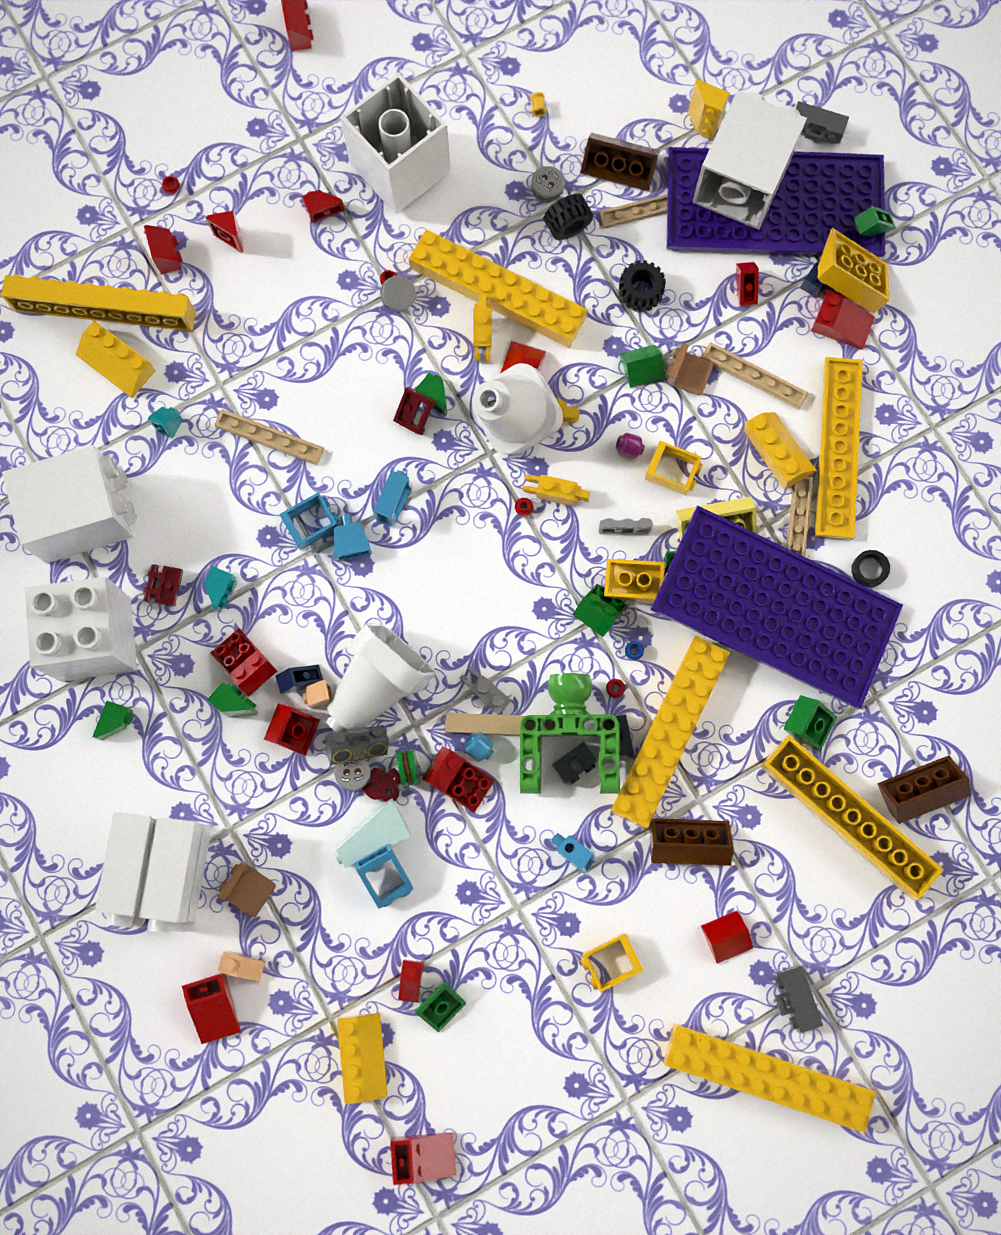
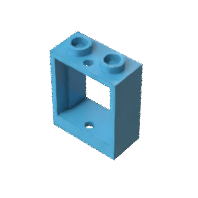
M391 470L373 510L377 522L392 528L395 527L411 490L410 480L405 472Z
M319 492L279 514L299 550L334 532V527H337V522L340 521L336 513H331L328 509L331 505L326 496L321 497ZM320 504L331 524L302 540L291 519Z
M390 844L354 862L357 873L378 909L391 905L394 900L399 897H405L414 890L409 877ZM392 860L404 883L378 897L366 873Z

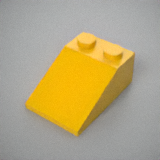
M607 559L604 597L642 604H653L664 579L665 562Z

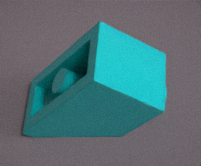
M163 406L148 417V421L156 432L172 439L183 419L179 414L180 412L175 408L169 407L168 409Z

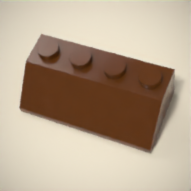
M591 132L587 140L580 173L649 191L660 150Z
M949 755L877 783L888 811L898 824L971 796L969 778Z
M651 819V863L731 866L734 846L729 821Z

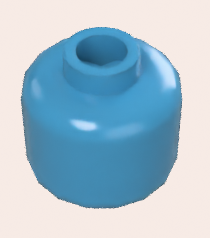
M481 732L472 733L464 743L466 753L478 762L483 759L488 760L494 752L492 750V740Z

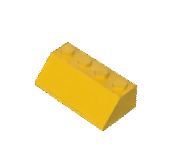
M95 320L82 333L76 356L129 397L133 398L156 372L148 360Z
M776 412L761 413L746 421L744 427L745 434L784 490L816 473L817 470Z
M380 1012L339 1017L337 1024L344 1103H361L388 1097Z

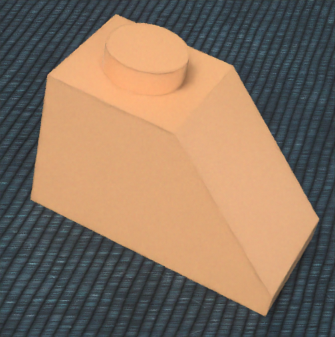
M326 680L305 687L306 693H303L304 703L308 704L311 709L328 706L332 699L331 686Z
M223 951L217 972L260 981L266 961L232 951Z

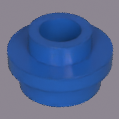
M631 641L625 647V655L630 660H639L644 654V647L640 642ZM636 648L638 653L632 654L631 649Z

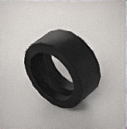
M877 550L863 551L854 559L851 565V573L857 583L870 588L876 587L888 578L890 563L888 558ZM873 558L881 565L882 572L878 578L868 579L862 575L860 564L864 559Z

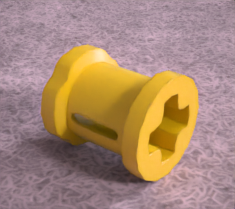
M542 92L532 93L529 96L530 102H532L531 114L535 117H541L547 113V108L544 105L545 95Z

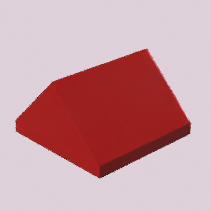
M234 211L207 215L205 219L213 236L243 253L241 231Z
M737 910L701 925L716 964L753 949L749 929Z

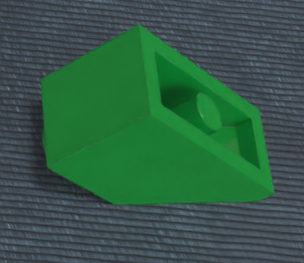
M873 206L854 218L857 232L868 237L896 229L891 213Z
M428 373L415 390L435 399L437 402L433 408L446 417L448 413L443 380L436 374Z
M106 701L92 737L103 740L126 729L133 720L134 715L132 713L134 710Z

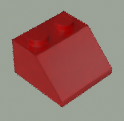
M144 225L151 257L159 273L162 275L181 270L180 262H183L180 251H177L176 246H179L176 235H172L168 228Z
M278 703L263 740L306 756L320 719L291 706Z

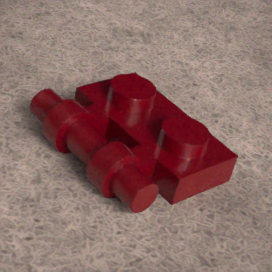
M152 564L151 570L147 574V586L143 590V601L150 603L152 596H156V604L175 607L183 570L163 566L162 573L158 572L159 565ZM156 579L160 580L158 589H154Z

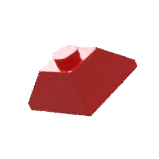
M511 341L500 374L510 367L521 363L528 364L540 371L546 351Z

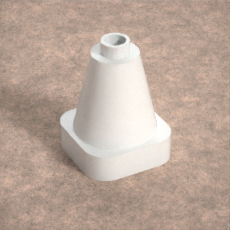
M516 364L493 379L482 383L472 397L473 411L490 444L496 451L503 454L515 456L525 452L556 433L563 422L562 410L545 377L538 369L528 364ZM491 395L497 397L494 406L488 405V399Z
M366 623L351 641L356 652L327 707L331 715L327 720V724L337 733H347L349 730L364 728L407 694L422 692L436 675V671L392 630L380 623Z

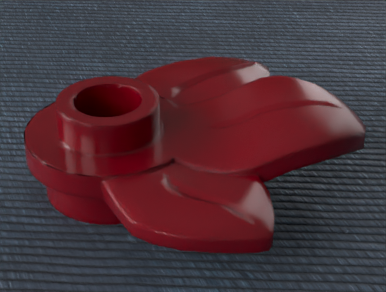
M373 768L371 771L372 783L364 786L363 790L373 800L382 799L387 802L393 798L396 801L399 797L398 785L401 781L400 774L395 768L391 769L388 773L382 769ZM388 789L393 790V794L391 796L386 795V791Z

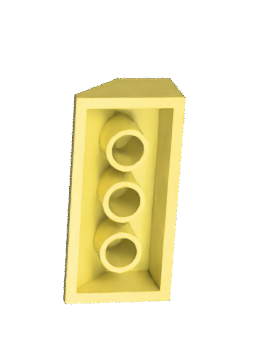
M750 497L700 506L757 534L756 506ZM695 507L676 510L680 541Z

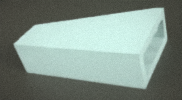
M393 798L389 799L337 846L335 857L339 865L343 864L347 868L353 865L354 862L387 844L392 846L410 837V833Z

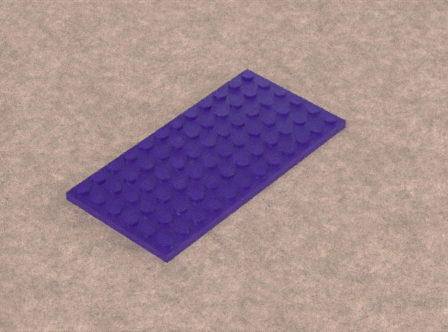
M669 147L667 250L822 255L830 230L834 228L875 256H885V232L870 237L861 235L855 228L856 222L854 220L856 216L872 206L885 210L884 154L794 151L764 221L758 230L693 203L701 168L710 148Z
M697 505L650 610L856 709H861L903 604Z

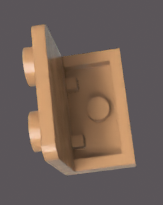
M682 343L680 349L676 348L674 352V364H670L666 375H669L667 384L696 395H702L714 364L709 360L688 353L689 345Z
M240 862L239 865L236 864L230 872L232 876L228 882L224 881L218 890L220 893L217 897L223 901H229L249 916L256 917L276 888V884L246 863Z

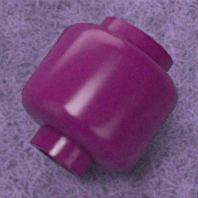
M631 433L620 435L615 446L620 456L629 459H636L639 455H642L645 445L642 444V438Z

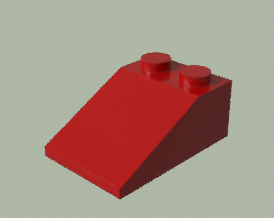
M827 290L811 331L863 350L875 316L847 297Z

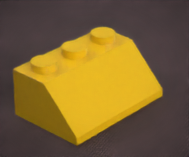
M696 79L688 113L697 134L714 140L721 126L730 92L699 79Z

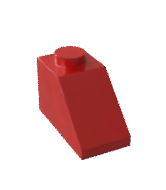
M321 190L309 191L302 196L311 223L345 211L341 198Z
M755 262L736 263V286L740 306L758 304L759 268Z
M403 960L398 1000L419 1002L424 962Z

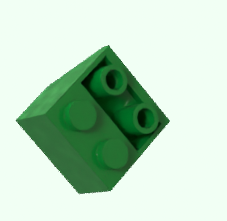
M596 584L581 600L572 615L604 637L628 605L620 599L604 597L605 587Z
M222 682L207 699L228 717L258 714V711L255 709L257 705L245 695L241 697L242 692L231 683L226 685Z

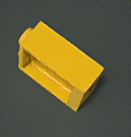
M660 440L647 470L645 480L687 495L688 490L692 491L695 486L696 480H693L695 473L699 475L703 466L700 463L702 457ZM663 453L693 465L685 486L655 474Z
M622 933L581 954L583 959L580 962L585 971H590L592 976L589 978L593 989L598 988L599 992L644 971L626 933ZM620 942L633 969L601 984L589 956Z

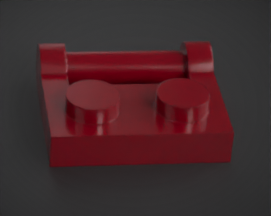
M406 387L393 421L418 435H424V427L432 407H435L437 401L411 387ZM421 403H424V410L422 412L418 425L414 424V420L416 418Z

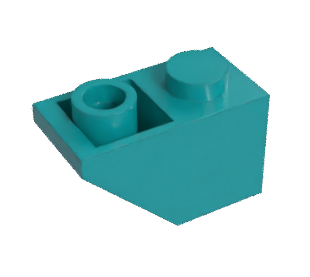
M212 566L204 584L213 608L221 613L222 609L226 608L229 602L228 596L236 588L237 581L233 574Z

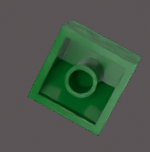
M800 695L783 729L795 739L821 751L837 716L819 700Z

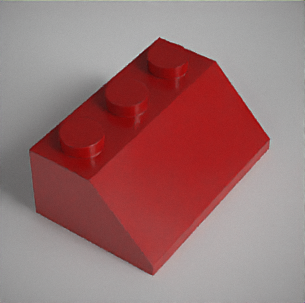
M281 0L291 51L312 48L311 41L314 40L312 29L308 28V25H311L310 15L306 14L305 11L309 10L307 0Z

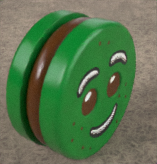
M414 749L397 752L398 769L403 786L406 788L410 787L409 785H420V771Z

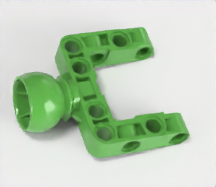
M582 673L551 674L548 681V692L551 699L556 703L553 706L554 710L549 715H527L520 722V793L541 794L542 736H599L600 794H620L619 721L613 715L590 714L586 710L587 706L584 703L589 699L592 692L590 675ZM552 720L555 722V728L548 731L545 727L546 723ZM589 720L595 723V727L592 730H586L584 727L585 723ZM529 721H535V728L528 731L526 724ZM606 721H614L615 726L612 730L604 728ZM607 760L615 762V767L612 770L605 769L604 764ZM527 761H535L536 765L533 770H527Z

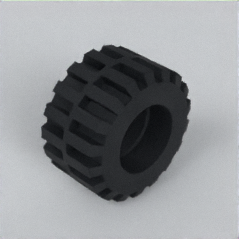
M572 194L555 202L545 212L543 220L553 238L560 241L569 239L582 232L590 224L594 215L583 195Z
M638 260L635 264L630 263L628 268H624L620 276L618 294L621 297V302L626 303L628 309L632 307V311L640 309V312H644L645 309L650 311L652 306L654 308L658 306V303L662 300L666 285L665 274L660 272L661 268L659 266L655 267L653 262L651 264L647 263V260H644L643 263H640V260ZM636 281H645L652 289L640 292L632 284Z

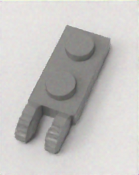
M606 518L600 520L598 528L600 534L650 533L653 521L650 518H641L639 521H633L630 518L623 520Z
M470 666L468 668L469 673L478 679L474 685L464 675H461L459 678L470 688L471 692L499 715L511 702V699L485 676H481L479 672Z

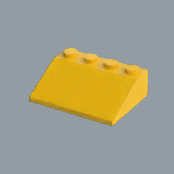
M834 228L830 230L818 265V279L823 284L832 287L836 292L856 302L863 309L873 314L890 301L888 263Z

